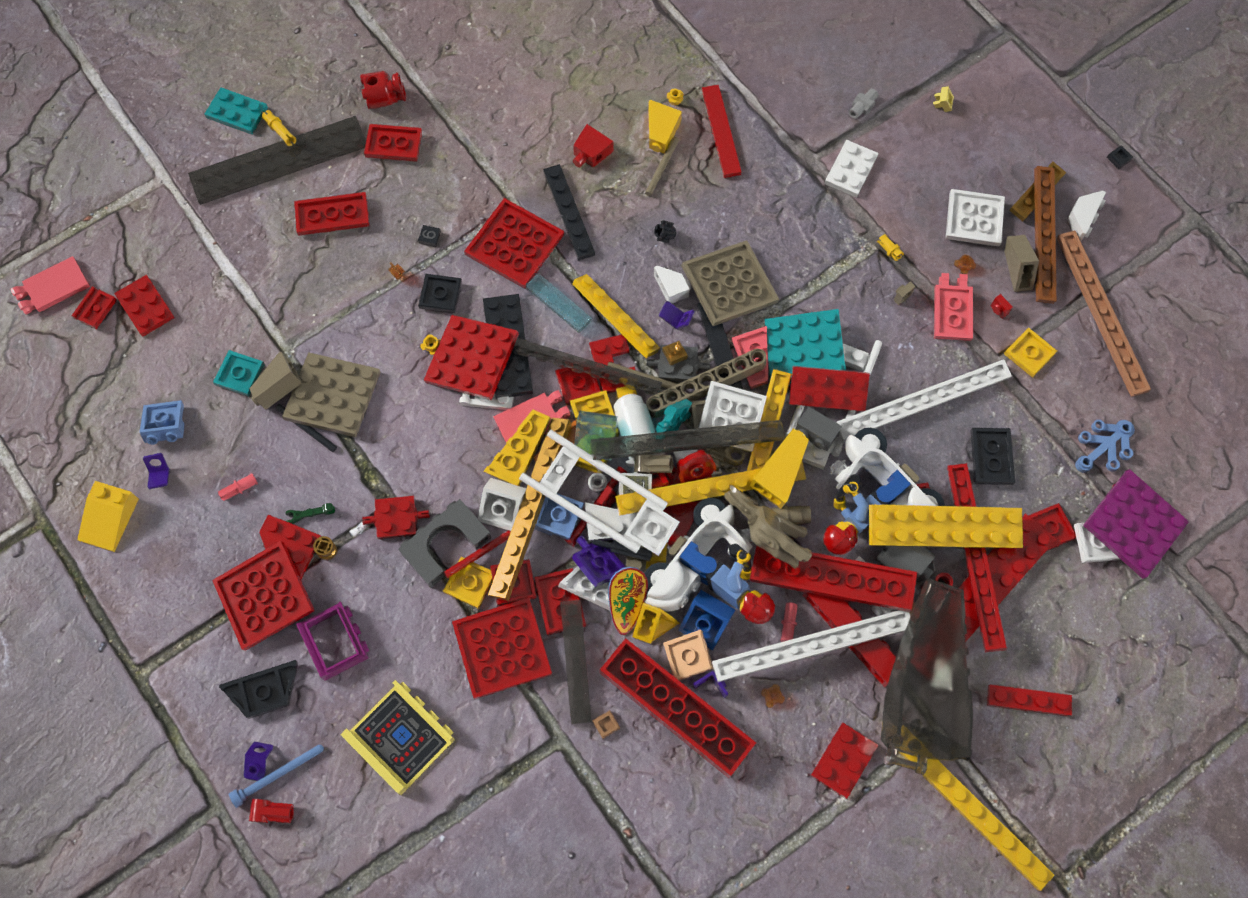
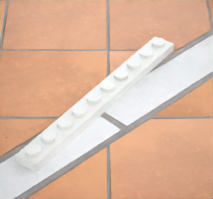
M1005 360L998 361L837 421L836 423L842 426L839 436L841 441H844L849 435L855 436L863 428L871 427L876 429L1009 379L1012 375Z
M899 610L712 661L717 682L908 631L913 629L914 625L909 612Z

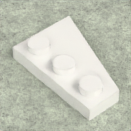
M585 503L586 513L623 536L637 513L619 516L618 509ZM587 523L589 542H593L594 539L601 541L614 540Z
M578 566L559 583L558 587L610 611L608 598L609 583H604L595 588Z

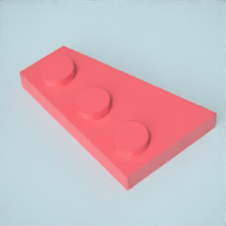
M767 326L732 337V343L738 356L757 348L765 351L767 355L765 369L746 379L750 389L768 384ZM755 358L754 361H755V362H761L762 359H761V358Z

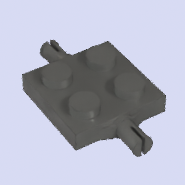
M661 345L658 359L647 358L646 366L657 367L659 371L658 378L670 382H684L695 377L698 370H710V363L699 362L698 347L683 346L688 358L670 366L662 351V348L667 345Z

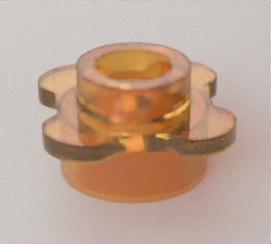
M963 255L959 260H955L954 266L958 267L962 274H968L969 270L975 269L976 263L971 256Z
M390 262L389 272L397 280L401 277L405 279L404 269L398 263L394 265Z
M777 684L768 689L764 688L761 691V695L765 698L768 708H772L777 703L782 704L785 701V697L782 696L780 686Z

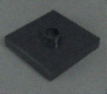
M425 274L418 304L419 309L455 314L462 279Z

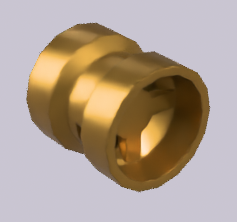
M322 536L314 542V551L321 559L328 561L336 556L337 547L329 537Z

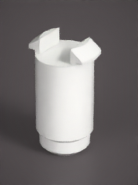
M628 394L619 398L614 404L615 419L629 458L626 461L627 466L634 468L635 454L639 452L665 455L667 453L665 447H662L659 440L654 438L656 431L647 405L644 404L642 397L636 394Z

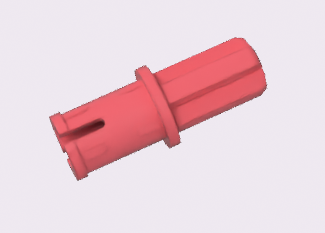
M251 473L239 481L234 480L233 484L218 491V494L225 501L239 493L243 494L242 491L257 485L258 482Z
M792 602L786 603L784 620L781 621L783 624L781 642L792 640L795 626H797L796 615L798 605Z

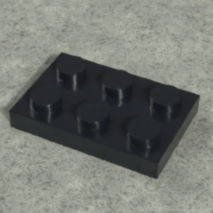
M972 428L970 432L974 483L1014 485L1015 473L1011 429Z

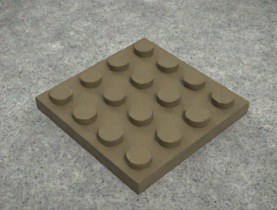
M747 240L682 262L681 267L712 326L771 306L779 301L776 292Z
M308 352L299 374L302 383L293 389L282 416L283 419L356 437L381 373L380 369Z

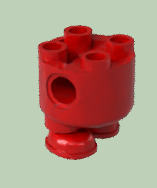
M386 71L360 75L361 83L364 85L362 96L366 100L368 109L391 106L393 103H398L399 100L406 101V92L399 72L392 75V80Z

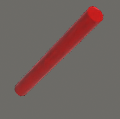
M506 531L444 571L445 577L447 579L507 541L511 531Z

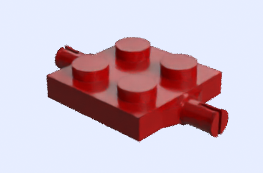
M414 495L375 499L374 516L362 517L363 525L375 524L378 539L416 535L418 519L430 518L429 510L417 511Z

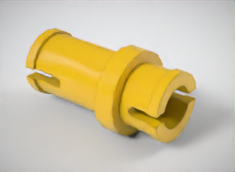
M886 234L882 235L879 238L880 240L877 241L894 261H898L904 255V252L900 250V246L894 244Z

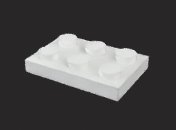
M846 140L824 184L857 198L879 153Z

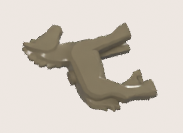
M730 486L731 490L725 493L724 496L730 504L749 519L750 537L757 546L766 550L775 558L788 563L794 569L798 567L799 561H809L812 556L811 550L799 546L794 542L793 538H789L784 533L786 532L796 539L798 537L804 538L807 534V528L790 522L767 506H758L757 500L739 491L734 486Z

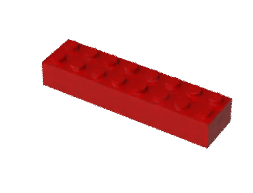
M626 638L600 669V674L727 778L732 776L756 744L753 739Z

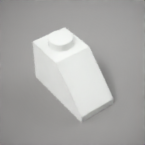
M660 266L654 267V277L666 301L673 304L689 297L691 286L681 273Z

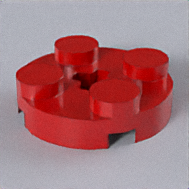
M698 450L677 462V475L681 483L712 478L713 472H716V464L713 458L704 450Z

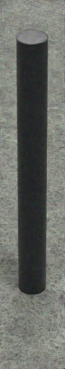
M278 404L275 408L282 415L286 409L281 404ZM294 423L331 452L337 449L335 444L312 427Z

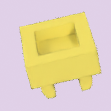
M949 86L942 87L941 93L934 95L936 100L939 101H935L933 104L935 108L942 107L945 112L952 111L954 96Z

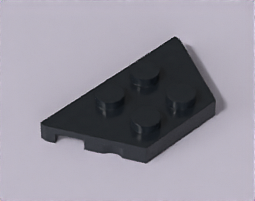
M293 660L220 684L219 688L240 709L246 718L251 719L289 706L298 662Z

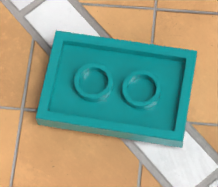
M220 87L204 115L207 119L252 135L268 106L261 101Z

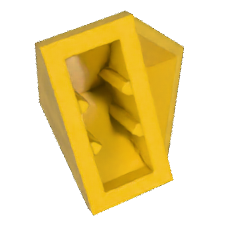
M643 602L632 637L651 644L654 640L680 624V622L664 610Z

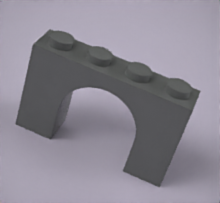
M460 499L451 502L447 506V510L442 514L435 515L431 523L426 527L422 526L416 531V535L411 539L404 540L398 549L430 588L445 577L444 571L430 556L429 551L430 544L437 534L447 530L457 531L469 541L476 551L491 539L490 532Z

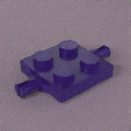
M583 536L576 540L583 549L574 553L572 559L595 588L604 583H610V579L615 572L625 568L617 556L611 552V549L589 544Z

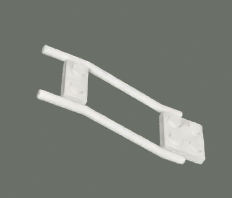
M879 340L875 341L870 355L865 351L843 344L845 365L861 372L863 370L871 375L882 342ZM797 405L785 434L786 437L793 428H796L805 406ZM848 410L846 418L855 415L857 410ZM838 436L828 451L819 449L808 441L802 461L823 470L830 453L835 457H839L845 440L841 441L840 436Z
M550 429L547 436L562 445V449L540 483L525 473H522L519 479L634 553H637L642 545L659 556L680 523L663 512L668 502ZM579 457L647 499L624 536L556 494Z

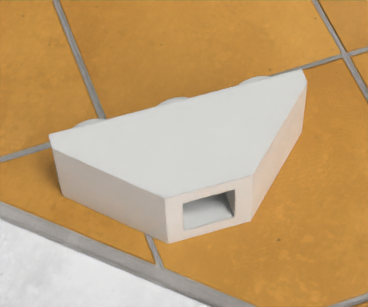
M1105 191L1081 196L1073 206L1067 221L1071 230L1076 231L1080 241L1084 237L1088 238L1091 233L1092 227L1090 225L1091 223L1094 224L1099 216L1096 212L1098 209H1102L1106 201L1103 199Z

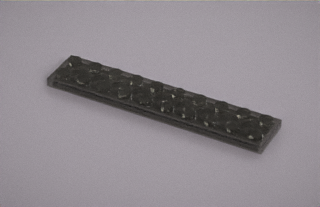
M353 116L295 136L296 143L294 144L291 141L292 146H288L283 140L189 172L188 174L198 203L202 205L365 148L366 139L357 117Z

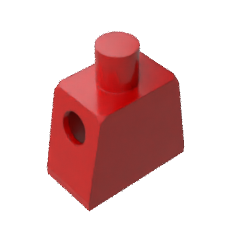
M586 124L573 145L574 155L576 156L573 159L574 165L580 168L584 163H587L591 167H595L614 151V141Z

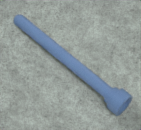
M317 745L244 790L235 789L230 792L229 797L233 805L238 808L245 804L244 801L247 800L248 796L322 753L324 747Z

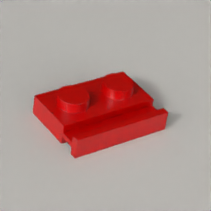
M92 286L71 316L75 320H79L97 330L117 299Z

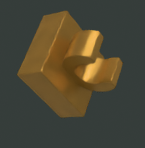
M680 341L662 348L670 366L688 358Z

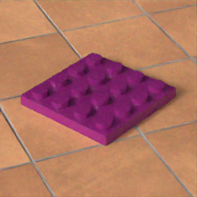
M1129 469L1124 472L1083 526L1144 579L1149 576L1189 521Z

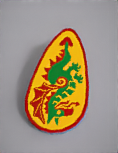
M625 567L615 572L609 583L608 598L611 618L615 628L621 635L628 634L634 627L647 594L648 580L645 574L635 567Z

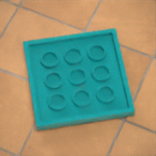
M839 309L765 319L770 380L773 369L792 374L793 366L846 370Z

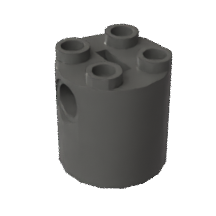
M886 546L876 558L884 566L917 572L916 583L926 582L935 571L934 558L936 555L924 546Z

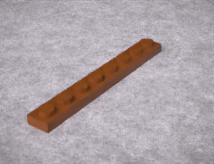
M1037 166L1034 169L1035 254L1039 260L1036 273V302L1054 304L1057 301L1055 173L1052 167Z

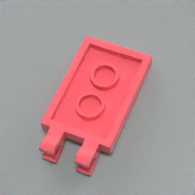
M72 256L22 281L24 286H15L10 290L17 300H22L28 295L30 296L31 300H23L18 303L24 314H29L35 309L40 313L89 288L90 285L76 259Z
M941 273L939 285L934 287V339L971 341L973 339V287L967 286V274H960V278H957V286L949 285V273Z
M559 390L554 391L548 397L544 392L493 416L505 442L510 437L512 438L518 430L517 428L532 410L550 416L551 419L552 417L561 419L571 417L567 406L560 408L556 413L552 408V405L563 401ZM549 422V424H548V426H547L546 431H545L544 434L547 433V430H548V428H549L550 422Z

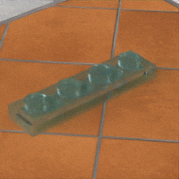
M539 273L526 284L527 290L578 333L592 322V318Z

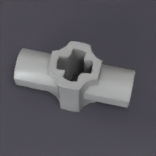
M871 88L866 94L859 93L852 103L853 107L849 110V115L854 119H857L862 113L868 115L879 96L878 92Z

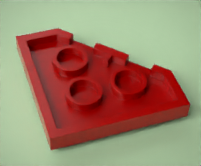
M269 514L259 531L265 549L279 541L284 542L298 575L302 579L315 553L314 542L322 536Z

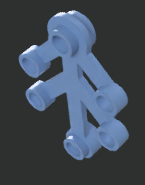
M1102 420L1094 421L1091 425L1094 432L1108 431L1115 433L1111 436L1091 435L1090 432L1083 431L1078 436L1080 443H1099L1101 445L1088 456H1081L1076 461L1075 466L1078 471L1086 473L1093 467V461L1107 450L1108 462L1106 468L1111 472L1116 471L1120 467V462L1116 459V441L1121 438L1122 450L1119 453L1121 459L1129 460L1133 456V451L1129 446V437L1135 431L1133 424L1127 420H1120L1117 424H1105ZM1095 424H1099L1101 428H1097ZM1082 435L1087 436L1088 440L1083 439ZM1124 451L1128 452L1129 456L1124 455ZM1110 463H1114L1116 468H1113Z

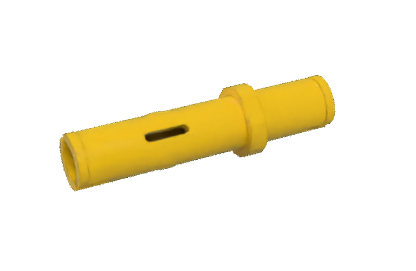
M266 110L268 114L266 115L264 112L262 118L268 123L270 129L275 131L288 146H292L291 141L295 144L296 137L282 124L280 118L276 117L270 110Z

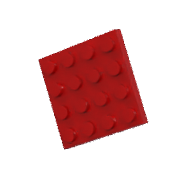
M504 198L464 250V254L525 289L562 239L564 231Z
M451 315L424 377V381L431 385L492 400L518 338V331Z
M282 541L277 542L212 580L240 647L244 651L315 611L288 550Z
M529 597L452 621L474 700L552 675Z

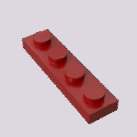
M990 684L988 685L987 706L1070 717L1072 716V695Z

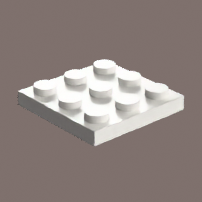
M951 189L945 239L999 247L1002 241L1005 196Z
M711 381L696 437L752 452L767 396Z

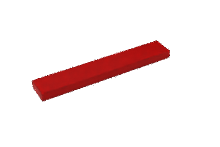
M719 85L702 87V95L724 178L740 176L741 168Z

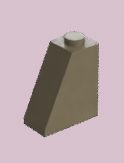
M1026 235L1007 236L1004 252L1014 292L1033 290L1039 260Z
M282 352L276 355L249 388L253 395L251 397L252 401L257 406L261 405L265 410L302 383L293 363Z

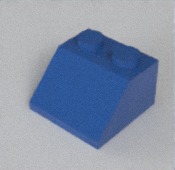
M700 590L687 611L678 631L687 635L702 630L707 647L713 651L736 609Z

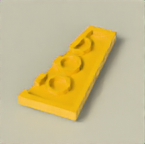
M532 410L517 428L516 433L512 438H509L500 453H497L492 463L483 472L507 483L520 486L522 481L519 477L522 473H526L551 417Z

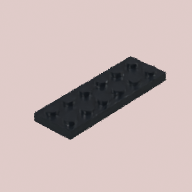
M519 294L483 298L486 323L517 330L519 333L496 388L495 398L533 394Z

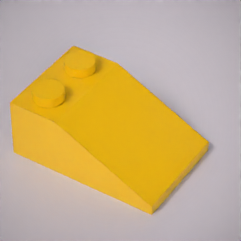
M95 481L86 499L77 540L115 552L139 498L130 491Z

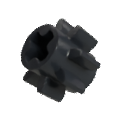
M661 220V224L655 226L654 234L658 237L657 241L669 243L670 240L675 238L676 228L673 226V222Z

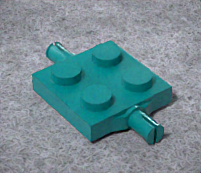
M685 399L669 405L664 412L665 417L663 421L659 422L656 427L657 433L654 438L661 442L676 435L682 423L691 417L689 409L692 402Z

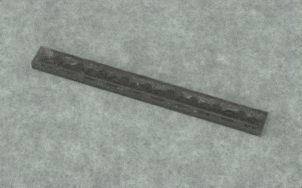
M781 420L590 439L593 460L781 441L785 439V433Z

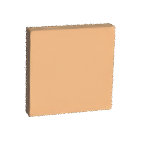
M702 630L663 643L672 674L679 681L714 669Z

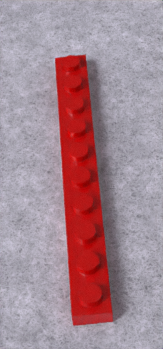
M967 463L948 465L947 473L954 506L976 507ZM963 547L985 653L1004 651L1007 649L986 549L985 547Z

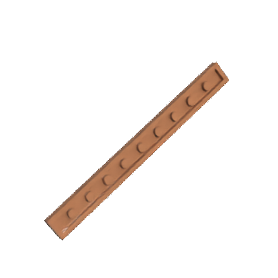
M1076 231L1058 235L1056 239L1130 396L1134 397L1149 392L1151 388Z

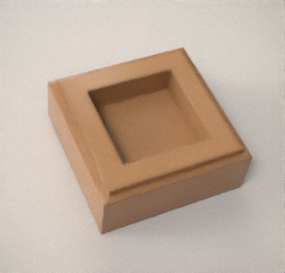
M610 710L592 720L602 739L620 729Z

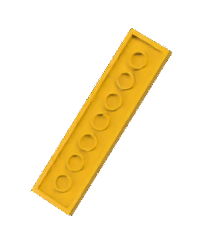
M869 505V545L1023 548L1022 508Z

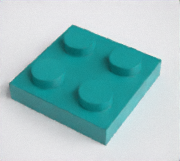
M229 350L213 383L215 386L250 396L251 391L249 388L258 379L265 364L261 360Z

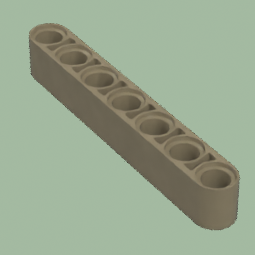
M758 348L649 397L646 405L650 416L659 418L664 416V412L669 405L685 399L696 401L707 396L710 385L704 386L702 383L705 381H714L729 386L765 369L767 361L765 351ZM755 358H761L762 361H761V362H755L754 359H755ZM741 365L744 366L745 369L738 370L737 367ZM726 373L728 377L721 378L720 374ZM687 389L694 390L691 394H687L685 391ZM672 396L677 398V400L673 402L669 401L668 399ZM652 405H660L658 409H651Z

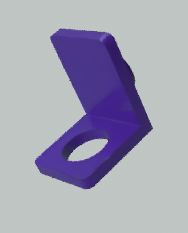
M666 301L659 313V317L678 330L688 326L695 311L690 310L684 313L669 301Z
M157 453L144 456L143 461L149 472L148 489L167 486L169 467L163 454ZM158 459L161 461V465L152 466L150 461Z
M714 671L693 683V688L695 689L709 679H712L724 699L728 696V692L725 689L727 687L724 681L717 682Z
M260 742L252 743L245 754L244 778L259 781L265 777L266 759L273 750V745ZM256 748H264L266 751L256 752L254 750Z

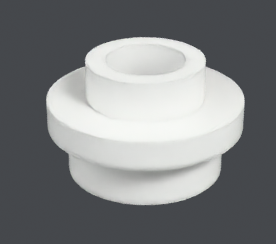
M594 473L588 479V486L594 492L603 491L607 485V479L601 473ZM600 481L601 484L599 486H596L594 482Z

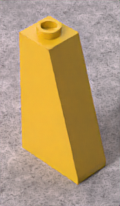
M794 428L750 484L752 488L780 509L788 501L809 441L803 432Z

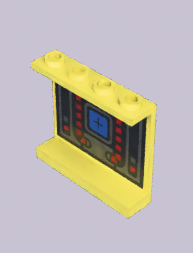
M395 680L393 682L395 686L350 731L346 728L340 735L399 795H402L455 739L451 736L454 732L446 724L442 727L437 722L440 718L432 710L427 712L423 708L425 703L418 696L413 698L409 694L411 689L403 681L399 684Z

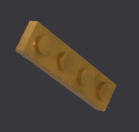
M1052 161L1048 167L1054 168L1056 185L1066 172ZM1034 183L1009 209L1022 222L1035 209Z

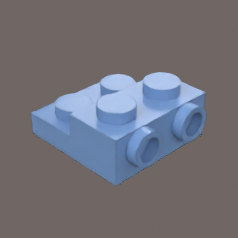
M182 400L143 405L139 433L144 443L155 445L158 441L167 440L175 442L177 439L183 438L185 424L182 419L184 409Z
M558 494L578 508L583 509V502ZM545 497L534 529L551 536L554 534L570 540L579 517L548 497Z

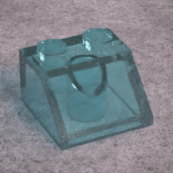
M580 411L576 422L574 444L597 459L612 460L618 416Z

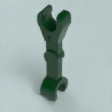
M326 503L322 507L309 508L304 511L288 510L285 512V515H294L291 520H286V522L295 524L306 517L334 514L335 507L332 503Z

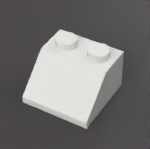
M490 478L483 488L478 520L482 523L511 531L527 488Z

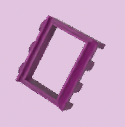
M341 601L313 617L296 624L319 676L324 681L369 659L367 652L370 650L365 640L361 641L358 636L361 634L357 623L353 624L350 619L353 614L349 606H344ZM339 614L357 653L327 668L309 628Z

